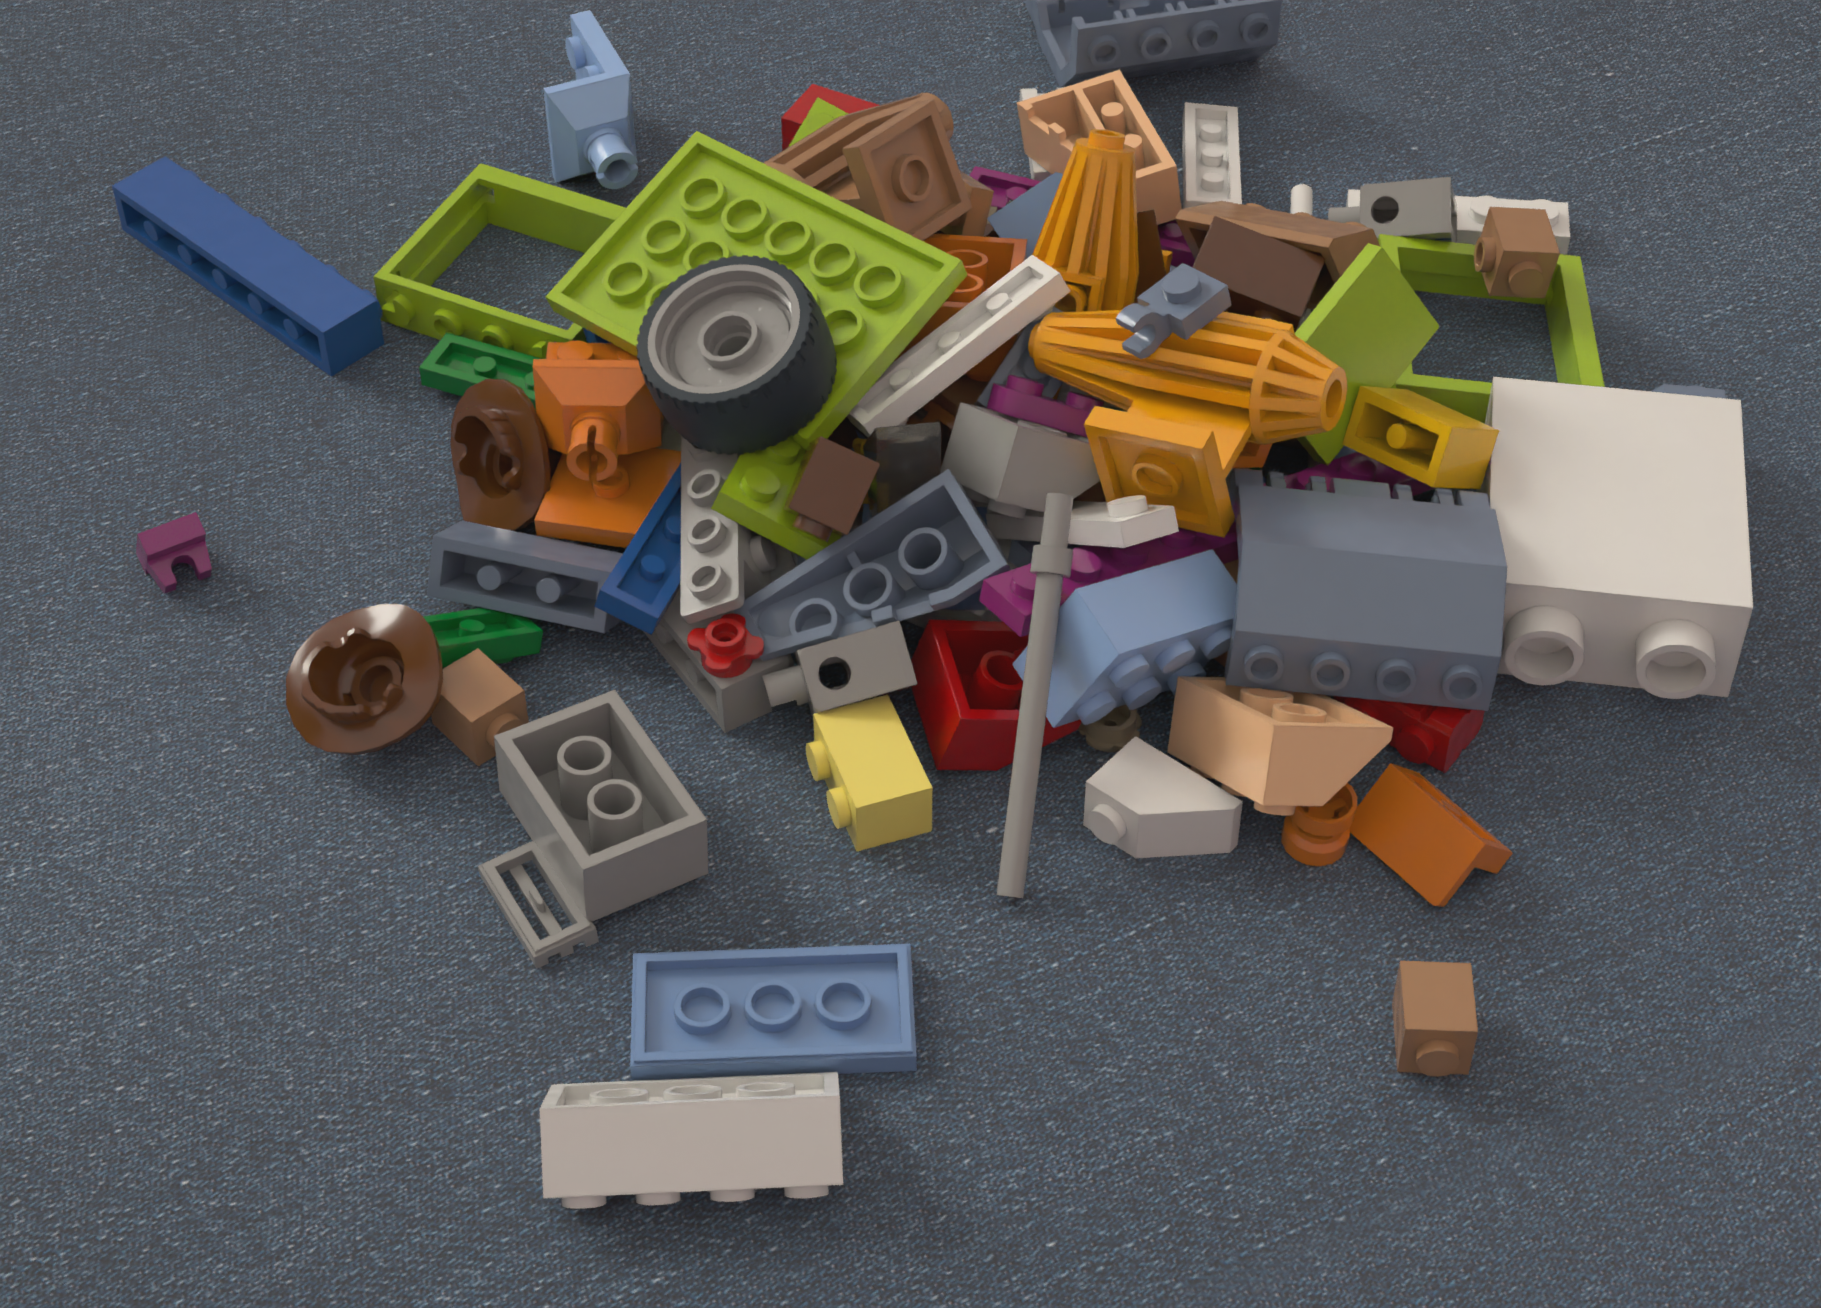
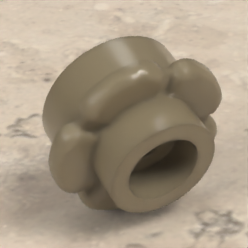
M1125 704L1114 708L1110 713L1094 723L1084 725L1081 722L1078 730L1080 734L1086 735V742L1092 748L1104 752H1117L1135 736L1140 737L1138 729L1142 726V720L1137 713V709L1130 710Z

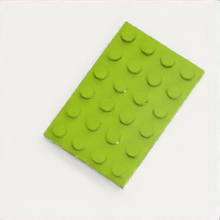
M696 131L545 298L552 310L557 314L637 357L639 328L643 323L642 319L644 315L646 316L648 308L652 306L655 298L659 297L661 291L666 289L671 282L676 281L679 276L686 274L687 271L697 268L698 265L709 263L712 260L716 261L723 257H739L742 255H748V257H753L754 255L759 258L765 257L771 261H777L780 265H785L801 279L819 305L828 324L837 359L835 383L832 384V391L828 395V400L822 405L820 412L816 413L815 418L807 423L806 427L801 428L794 436H790L802 448L807 449L811 441L820 436L827 439L967 277V272L961 259Z

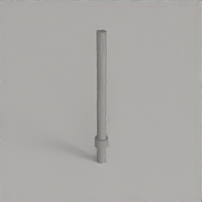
M1047 493L1040 545L1033 546L1030 573L1036 574V583L996 895L1023 898L1063 578H1070L1074 551L1067 548L1073 496L1062 493Z

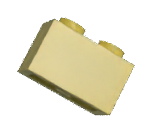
M888 695L813 714L814 741L806 743V756L809 768L815 781L825 780L829 789L827 790V803L832 821L837 829L846 827L857 852L932 831L933 788Z

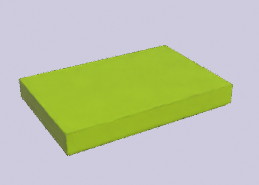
M1370 243L1363 248L1295 332L1298 338L1342 367L1347 376L1346 401L1336 426L1327 432L1297 438L1314 461L1327 466L1344 447L1342 443L1360 386L1391 388L1440 327L1383 247Z

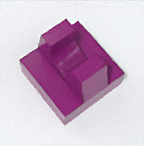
M196 512L137 534V557L145 574L149 573L164 594L176 590L177 581L171 569L177 563L191 565L199 581L211 576L212 567L205 541L206 533Z

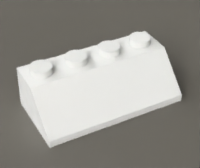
M838 1072L552 1084L540 1107L543 1198H562V1206L565 1208L585 1209L599 1207L606 1204V1196L630 1194H636V1203L641 1205H666L679 1202L681 1200L680 1192L710 1191V1199L713 1201L736 1202L754 1198V1189L783 1187L784 1196L816 1198L829 1193L828 1185H843Z

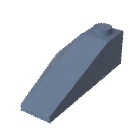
M947 469L849 532L847 536H843L745 599L743 606L733 611L735 614L745 618L746 628L752 636H758L763 639L764 652L760 659L767 661L794 653L809 646L956 605L980 590L984 579L1007 572L1011 568L1001 547L976 506L952 472Z

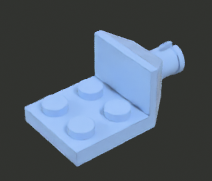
M587 10L570 15L572 37L565 39L567 56L572 68L575 70L576 80L543 88L552 174L555 181L560 182L596 172V177L603 187L620 189L630 184L638 174L630 73L592 12Z

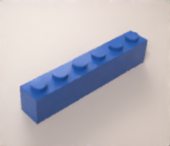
M165 156L112 185L122 230L331 377L384 345L380 320L382 318V308L370 291L360 289L341 276L333 266L323 264L307 253L298 242L288 240L270 228L261 217H254L235 204L227 194L219 193L201 181L193 171H186Z

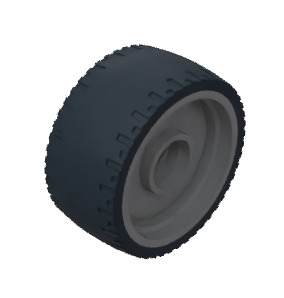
M748 255L723 257L716 261L712 260L709 263L698 265L697 268L687 271L686 274L679 276L676 281L671 282L666 289L660 292L659 297H656L652 306L648 308L646 316L644 315L642 319L643 323L639 328L637 358L645 383L656 405L667 421L685 440L708 452L726 453L727 455L737 453L741 455L747 452L754 453L757 450L762 451L767 447L777 445L781 441H786L788 437L797 434L801 428L806 427L807 423L815 418L816 413L820 412L822 405L828 400V395L832 391V384L835 383V375L837 373L836 352L828 324L812 293L791 269L765 257L759 258L754 255L753 257H748Z

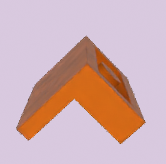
M1392 763L1388 765L1358 805L1355 818L1350 826V833L1429 903L1437 907H1444L1474 867L1497 874L1513 854L1512 851L1419 772Z

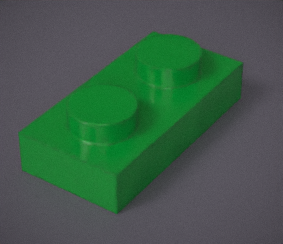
M486 608L423 616L433 628L439 642L443 669L477 648L496 664L508 663L514 657L540 653L543 630L524 616Z

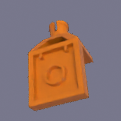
M573 340L568 342H548L546 359L533 360L536 413L542 424L547 446L567 454L566 462L568 469L576 477L589 481L591 462L598 461L597 481L607 479L617 468L618 455H628L662 445L664 415L656 405L645 383L636 356L612 343H587Z

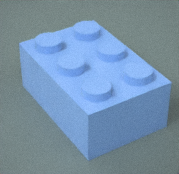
M1213 549L1074 590L1059 609L1046 717L1053 728L1079 719L1084 725H1088L1100 720L1114 708L1125 704L1130 710L1137 709L1150 702L1159 693L1171 690L1175 695L1178 676H1206L1203 667L1211 659L1222 655L1229 649L1237 590L1236 582ZM1027 647L1012 664L1022 680L1024 679Z

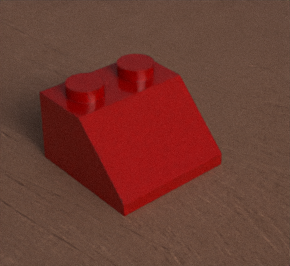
M929 619L911 659L917 680V685L911 688L937 770L997 771L1013 763L1023 680L1012 664L1028 646L1029 634L1020 637L1004 622ZM1046 717L1042 747L1078 730L1081 720L1079 719L1053 728Z

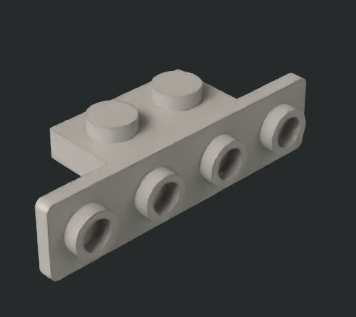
M682 437L680 614L687 624H693L742 607L744 599L749 598L771 583V571L777 568V557L771 540L711 509L720 489L740 455L737 453L727 455L726 453L708 452L703 448H698L695 444L692 445Z

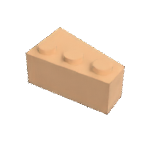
M1120 70L1017 102L1024 152L1051 174L1055 172L1064 173L1076 139L1088 138L1091 129L1110 130L1124 134L1126 136L1124 144L1136 150L1137 212L1155 210L1157 226L1175 220L1179 210L1182 209L1177 165Z

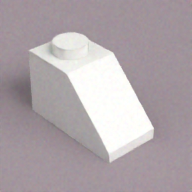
M1135 736L1086 781L1083 825L1090 829L1101 841L1107 844H1114L1134 858L1230 853L1238 845L1243 801Z

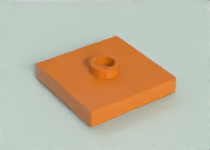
M651 448L628 455H618L615 472L607 479L597 481L596 475L598 461L591 462L589 481L582 480L570 472L566 462L567 454L562 453L550 482V491L545 493L534 519L536 535L627 548L681 463V451Z

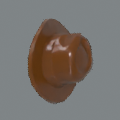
M485 379L466 390L456 405L451 423L450 446L460 508L464 521L518 531L534 521L545 493L550 491V482L562 452L548 448L543 427L534 405L522 388L504 379Z
M393 603L379 604L350 611L333 618L313 632L296 651L286 676V707L294 727L305 741L332 754L361 755L384 749L420 729L437 706L443 683L442 657L439 642L433 628L416 610L406 605Z

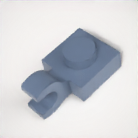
M1182 263L1137 297L1138 303L1126 306L1117 315V324L1134 333L1122 343L1123 350L1143 359L1154 353L1172 332L1185 340L1189 339L1198 329L1203 328L1232 305L1228 285Z

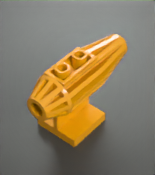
M1091 129L1088 138L1076 139L1032 255L1058 271L1071 292L1054 305L1062 312L1123 310L1126 306L1134 303L1139 276L1136 150L1124 144L1126 136L1119 132ZM1162 250L1167 275L1170 270L1173 252ZM1060 388L1058 389V391H1057L1056 394L1054 395V397H1053L1054 399H1057V398H1058V394H1059Z
M1122 310L1051 312L1047 314L1041 322L1033 327L1029 337L1028 351L1030 357L1034 359L1036 369L1040 373L1053 377L1126 411L1094 406L1084 423L1106 503L1119 498L1145 495L1149 505L1174 506L1179 528L1225 538L1235 520L1225 479L1245 444L1251 442L1266 445L1330 431L1338 423L1344 409L1347 395V376L1344 369L1298 338L1294 333L1293 324L1223 311L1203 328L1193 333L1187 340L1172 332L1154 353L1140 359L1123 350L1122 343L1134 333L1117 324L1116 317Z

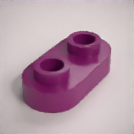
M1011 374L1008 375L1006 385L993 383L987 408L1083 437H1087L1084 423L1094 406L1103 407L1104 404L1102 400L1068 391L1066 401L1042 395L1045 384Z

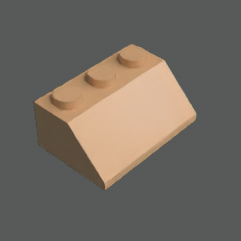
M1178 676L1168 753L1191 765L1190 770L1200 776L1216 779L1221 782V788L1226 792L1250 798L1254 801V809L1257 811L1287 816L1294 814L1295 806H1323L1391 741L1393 727L1322 694L1226 685L1225 677Z

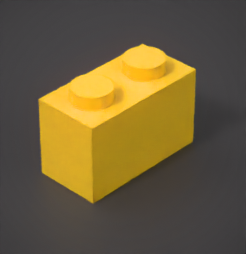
M1360 386L1342 445L1434 488L1481 489L1499 430L1408 389Z

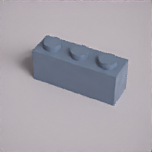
M461 520L433 535L427 596L605 633L622 620L594 607L601 587L623 553Z

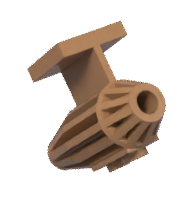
M920 93L915 96L840 116L764 162V164L922 241L972 209L949 143L954 131L952 114L948 106L940 98L930 93Z

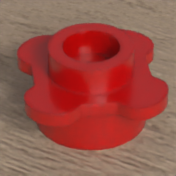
M735 613L723 615L720 619L711 622L707 628H695L687 636L688 647L691 650L700 652L701 663L706 672L720 678H732L743 674L750 668L753 659L759 658L764 652L763 639L758 636H752L746 628L745 618Z

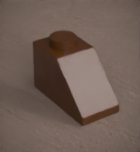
M822 436L811 441L804 453L783 510L796 515L792 526L825 542H828L832 532L840 536H847L880 463Z

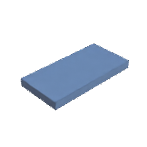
M886 944L633 953L630 1053L632 1081L822 1072L848 1074L917 1071L911 945Z

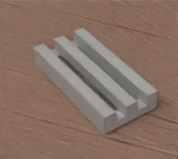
M535 841L524 844L478 866L480 877L536 969L549 964L548 958L557 953L560 954L561 958L574 953L573 946L584 942L586 947L599 942L596 927L591 920H586ZM530 860L534 862L571 921V926L562 930L521 864ZM506 871L510 873L548 937L542 940L538 938L499 874Z

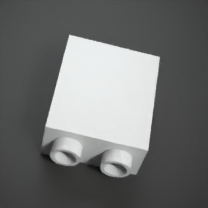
M1493 377L1485 424L1498 429L1499 433L1481 489H1476V492L1487 493L1490 509L1496 510L1507 563L1502 653L1498 673L1514 675L1524 682L1535 685H1554L1565 681L1643 688L1655 696L1667 699H1682L1697 694L1728 697L1753 610L1741 400Z

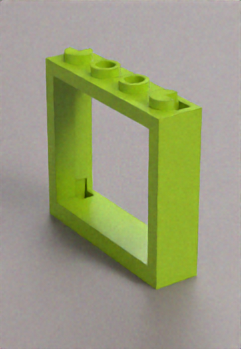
M480 163L373 276L377 300L382 308V318L380 320L439 340L447 332L546 359L548 342H568L573 340L587 342L583 327L576 323H573L568 330L431 287V285L488 223L585 253L626 207Z
M1379 234L1378 242L1380 247H1383L1415 291L1545 305L1558 383L1605 387L1580 256L1559 255L1545 298L1489 296L1482 272H1477L1475 269V245ZM1411 362L1391 388L1408 389L1485 424L1492 383L1413 374Z

